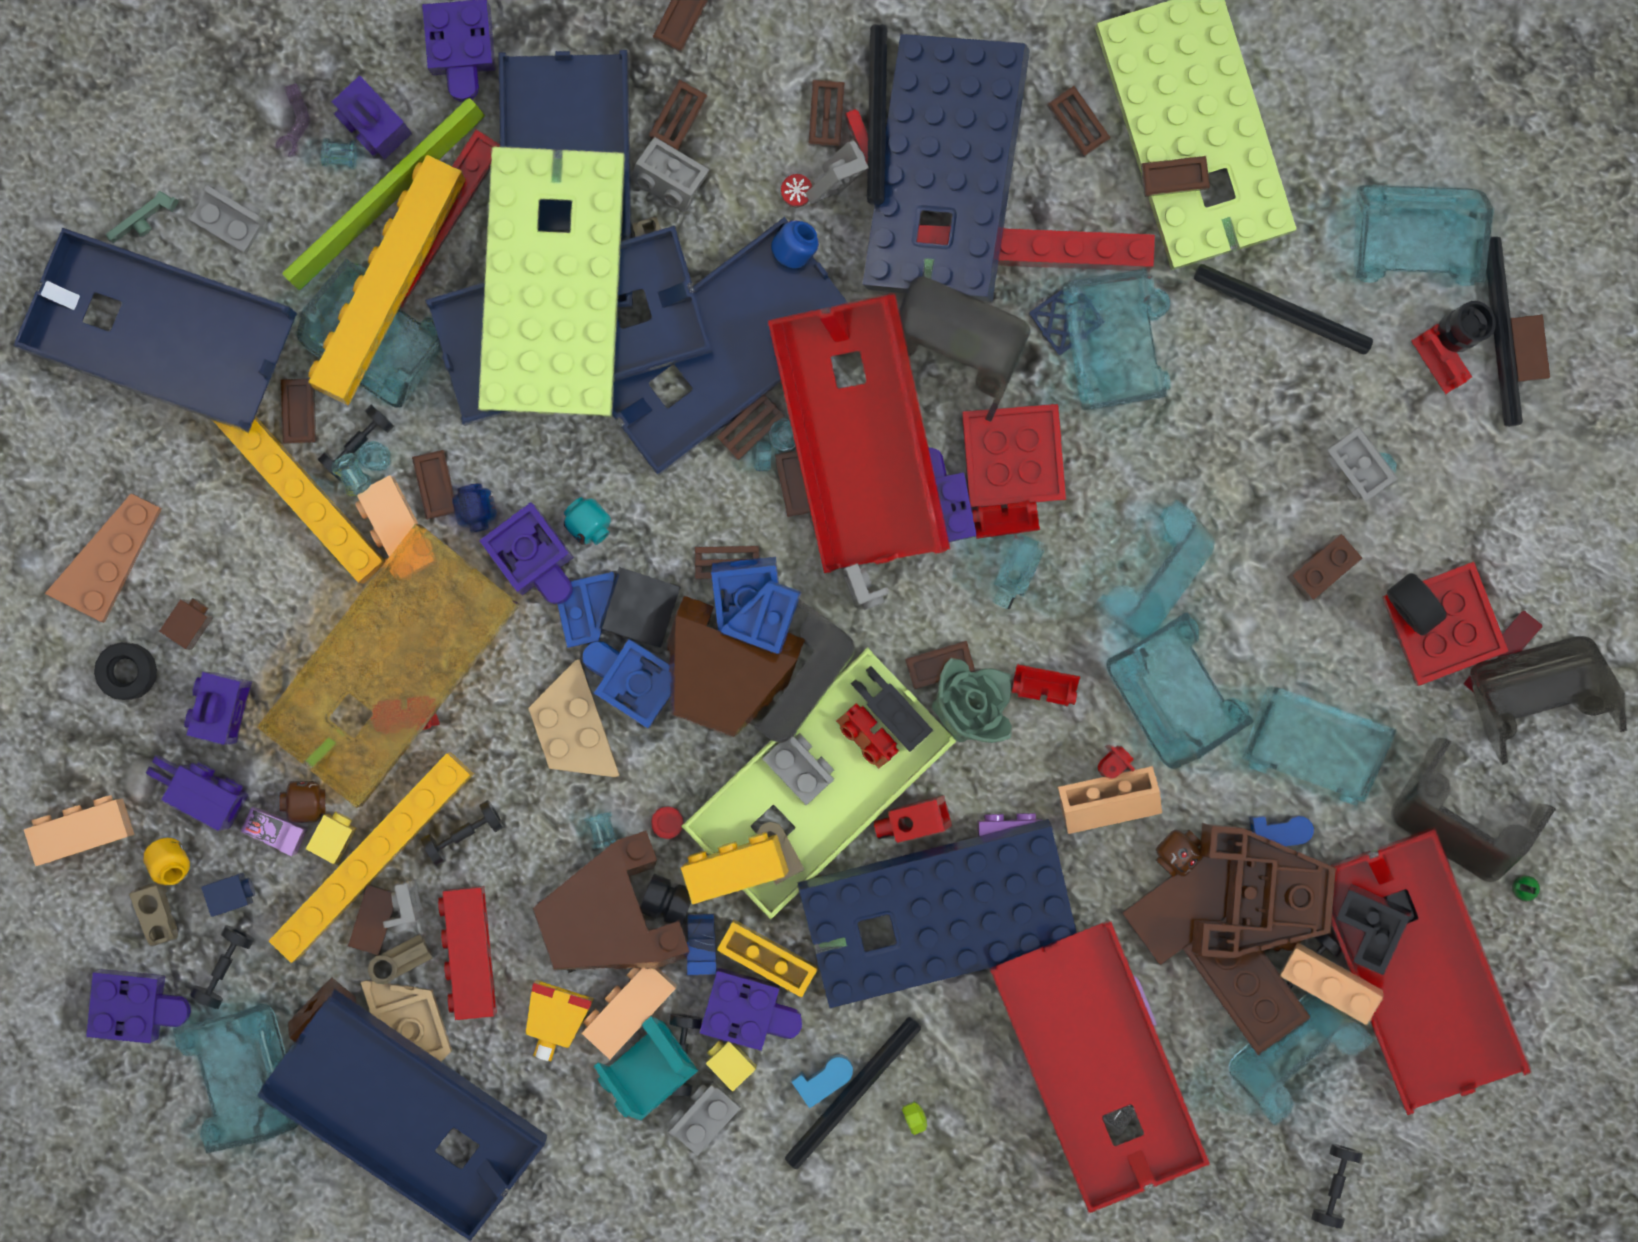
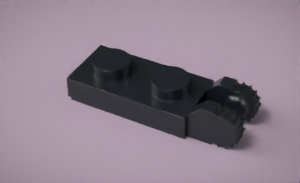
M870 666L866 669L868 676L883 690L873 698L860 681L855 679L851 685L868 702L866 705L905 748L911 752L934 730L891 683L887 684L877 671Z

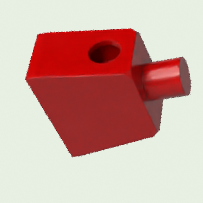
M944 795L893 808L888 811V818L874 821L877 838L880 840L894 836L896 843L944 832L952 826ZM905 817H909L912 820V827H908L905 824Z

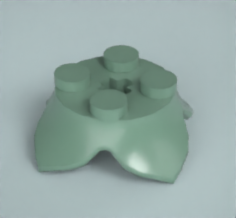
M950 658L947 661L940 675L939 692L937 698L932 703V708L940 718L943 726L952 734L956 741L977 740L995 743L1011 738V723L1002 714L1012 695L1011 674L993 668H984L976 672H970L968 664L961 659Z

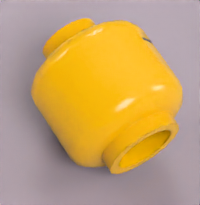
M160 838L152 842L144 852V864L151 879L157 884H177L190 870V860L181 842L175 838Z

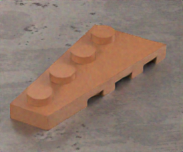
M130 494L45 594L105 623L162 508L134 494Z

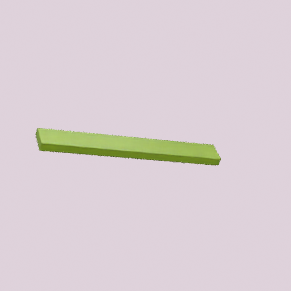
M467 98L282 273L285 278L300 291L392 205L404 190L410 188L413 182L412 173L419 162L423 163L427 155L439 160L476 126L485 115L471 98Z

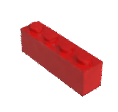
M485 886L446 889L443 891V897L438 898L440 917L445 916L446 929L441 930L443 949L448 948L449 961L444 963L446 981L451 980L452 993H449L447 997L449 1013H454L455 1020L494 1017L497 1014Z

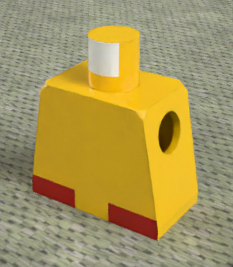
M536 980L532 986L526 1026V1035L538 1038L533 1056L546 1061H552L556 1045L569 1048L594 998Z

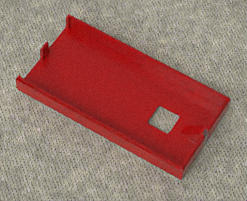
M895 293L768 320L824 573L849 567L857 563L858 565L873 562L881 564L897 558L930 552L939 554L949 550L948 535ZM860 351L866 383L838 388L831 357Z
M1433 827L1330 865L1336 868L1331 924L1350 972L1383 990V998L1371 1017L1370 1022L1407 1115L1413 1114L1418 1107L1459 1093L1462 1097L1476 1092L1477 1087L1520 1072H1523V1075L1530 1074V1064L1436 828ZM1351 884L1382 898L1406 889L1419 917L1418 920L1407 923L1384 975L1353 962L1366 932L1336 919Z
M1110 920L989 968L1089 1214L1210 1165ZM1133 1105L1144 1134L1114 1146L1102 1116L1125 1106Z

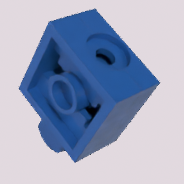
M776 557L712 563L711 575L718 631H721L722 627L754 598L768 582L774 581L779 583ZM721 591H724V597H723V598H722V595H721Z
M628 639L621 652L605 642H593L585 648L583 653L585 666L603 678L594 694L646 728H650L671 696L670 684L672 680L671 672H669V663L631 639ZM626 702L631 705L630 708L623 703Z

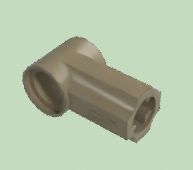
M418 934L374 957L368 965V974L375 983L386 984L433 959V956L422 935ZM386 960L391 964L392 973L390 976L381 977L376 973L375 964L377 961Z

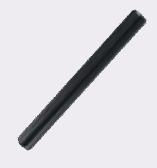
M874 24L870 27L867 202L878 205L883 204L885 198L888 28L883 24Z
M1494 236L1483 240L1490 308L1496 320L1493 335L1503 420L1505 426L1511 427L1521 425L1523 418L1502 239Z
M1200 264L1195 272L1194 280L1363 355L1368 354L1372 347L1373 339L1205 264Z
M908 1017L789 1151L785 1156V1160L791 1167L799 1169L919 1033L921 1025L914 1018Z

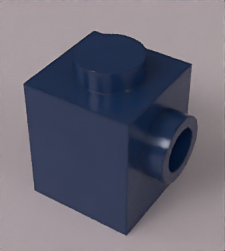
M244 872L201 887L211 917L254 903L252 899L255 896L254 885L249 877L245 878Z

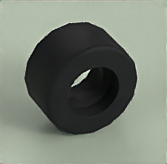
M1409 573L1387 590V596L1395 609L1419 635H1426L1447 618L1446 611L1437 597L1414 573Z
M121 642L110 645L100 653L95 662L94 675L97 685L104 694L113 699L132 700L140 698L150 691L156 681L157 667L154 657L146 648L139 644ZM122 659L132 660L138 669L137 677L128 684L119 682L114 675V667Z

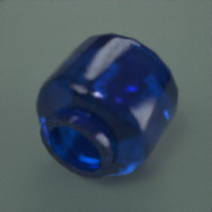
M481 483L458 488V494L452 498L457 524L463 528H470L471 533L489 529L488 523L494 521L497 517L492 491L488 488H483Z

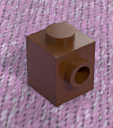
M194 598L190 602L180 599L159 632L184 649L192 650L213 617L206 613L209 608Z

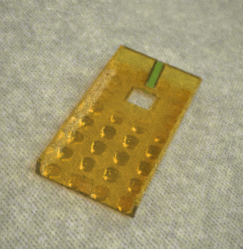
M414 524L257 728L356 808L362 807L521 604L421 524ZM347 694H351L373 712L371 718L355 738H352L330 720V716Z

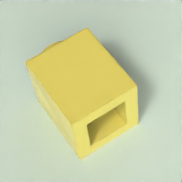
M341 813L325 814L306 850L332 864L339 863L357 828L351 826L352 820Z
M720 1039L707 1051L710 1057L707 1059L706 1065L732 1092L756 1070L757 1065L735 1043L728 1041L724 1043Z

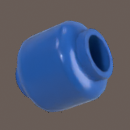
M797 220L786 223L773 237L771 242L772 252L777 261L793 269L804 266L817 252L819 246L815 229L810 224Z

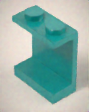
M652 1016L641 1024L647 1034L610 1067L599 1062L594 1065V1068L600 1075L597 1078L598 1082L608 1093H612L617 1100L614 1102L617 1110L626 1118L630 1116L640 1121L698 1072V1069L665 1022Z

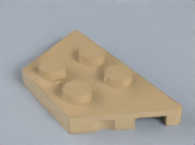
M581 659L575 660L529 707L549 769L618 777L620 773Z
M372 980L361 982L372 1015L439 1061H442L452 1051L433 989L392 983L377 984Z

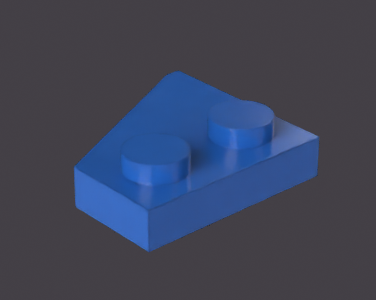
M614 572L570 581L573 588L571 597L566 602L557 604L567 648L600 641L602 629L599 627L614 584Z
M774 581L768 582L754 598L722 627L720 633L779 654L782 651L801 591Z

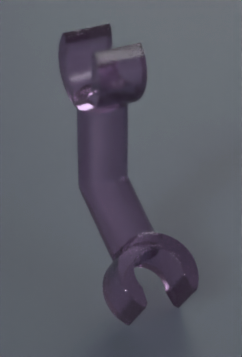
M297 83L284 87L297 120L288 134L280 137L276 142V149H280L285 141L292 143V149L288 154L290 158L296 155L298 151L297 142L311 121L301 89Z

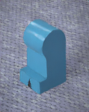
M835 1054L826 1061L823 1068L807 1078L801 1071L791 1079V1082L810 1109L845 1085L852 1077L853 1066L847 1056Z

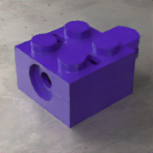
M467 0L422 4L428 70L432 76L446 75L448 92L455 100L459 102H464L467 98L473 100L479 91L478 72L496 70L491 7L488 1Z
M360 75L331 101L338 109L333 114L351 133L355 130L359 132L356 138L373 157L379 153L386 159L413 134L403 120Z
M929 448L949 542L976 537L964 472L947 476L943 455L939 450Z
M532 502L479 540L519 594L524 595L536 587L543 598L554 605L562 604L571 597L573 592L572 583L561 567L573 559L574 556Z
M202 672V676L196 678L193 686L192 695L196 696L193 709H188L185 717L184 727L188 728L187 736L223 745L236 744L252 681L217 672Z
M154 756L152 760L154 764L174 775L172 777L150 766L146 771L147 775L168 786L161 799L162 801L217 831L231 828L249 795L242 791L243 785L229 777L222 779L214 776L215 770L201 762L178 766L163 757Z
M718 967L700 1034L762 1051L766 1034L785 1039L797 1036L802 1028V1017L797 1009L775 1003L780 985ZM743 983H744V984H747V985H751V987L749 988V987L742 986V985H743Z
M100 969L93 972L86 1037L151 1044L159 1039L160 1026L178 1027L186 1023L190 1018L191 1005L182 996L164 994L165 975Z

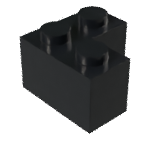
M1351 884L1336 919L1366 932L1353 962L1384 975L1408 923L1411 910Z

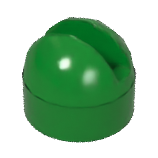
M1522 875L1513 882L1512 891L1519 900L1532 901L1538 896L1540 886L1535 878ZM1524 884L1528 887H1534V892L1529 893L1519 890L1520 885Z

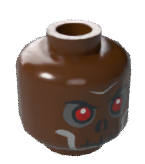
M291 781L287 785L286 792H280V812H286L287 819L291 823H315L320 819V815H325L326 790L321 789L316 781Z
M1173 830L1157 846L1156 853L1159 857L1156 861L1172 877H1175L1177 874L1182 877L1187 876L1203 859L1199 848L1201 840L1190 830L1185 834L1180 830Z

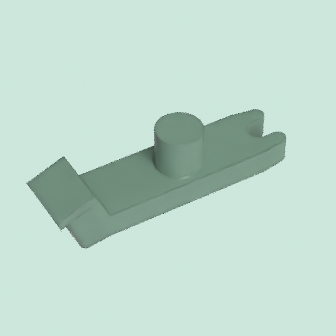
M159 191L155 198L110 230L106 237L110 242L115 243L133 229H135L140 237H143L152 230L146 219L163 207L173 212L179 201Z

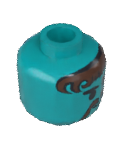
M580 497L564 511L566 516L564 527L581 545H587L592 542L598 545L610 534L608 527L611 523V517L595 499Z

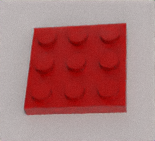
M1058 404L962 411L968 495L971 508H977L978 506H1002L1008 503L1023 502L1026 499H1029L1030 502L1036 501V503L1066 500Z
M1474 562L1423 580L1437 597L1447 614V618L1424 636L1416 633L1408 625L1387 595L1382 596L1416 686L1509 652Z

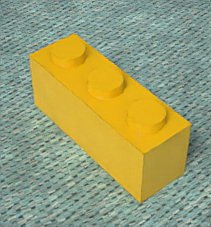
M767 832L749 837L750 843L737 846L736 842H731L719 846V852L707 855L706 851L689 855L687 857L688 862H685L680 868L692 905L785 877L789 870L778 836L768 837Z
M733 919L717 948V951L801 998L817 971V965Z

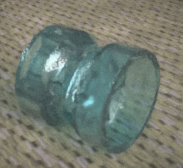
M779 419L770 428V442L779 452L793 451L796 449L790 419Z

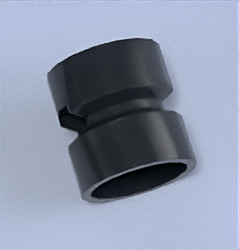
M1469 301L1440 320L1438 326L1440 334L1438 337L1448 350L1464 352L1488 339L1493 334L1496 326L1495 315L1485 303Z
M653 874L640 906L641 913L654 919L661 914L663 915L664 922H667V924L679 921L682 927L691 904L687 886L679 884L673 888L671 887L670 879Z

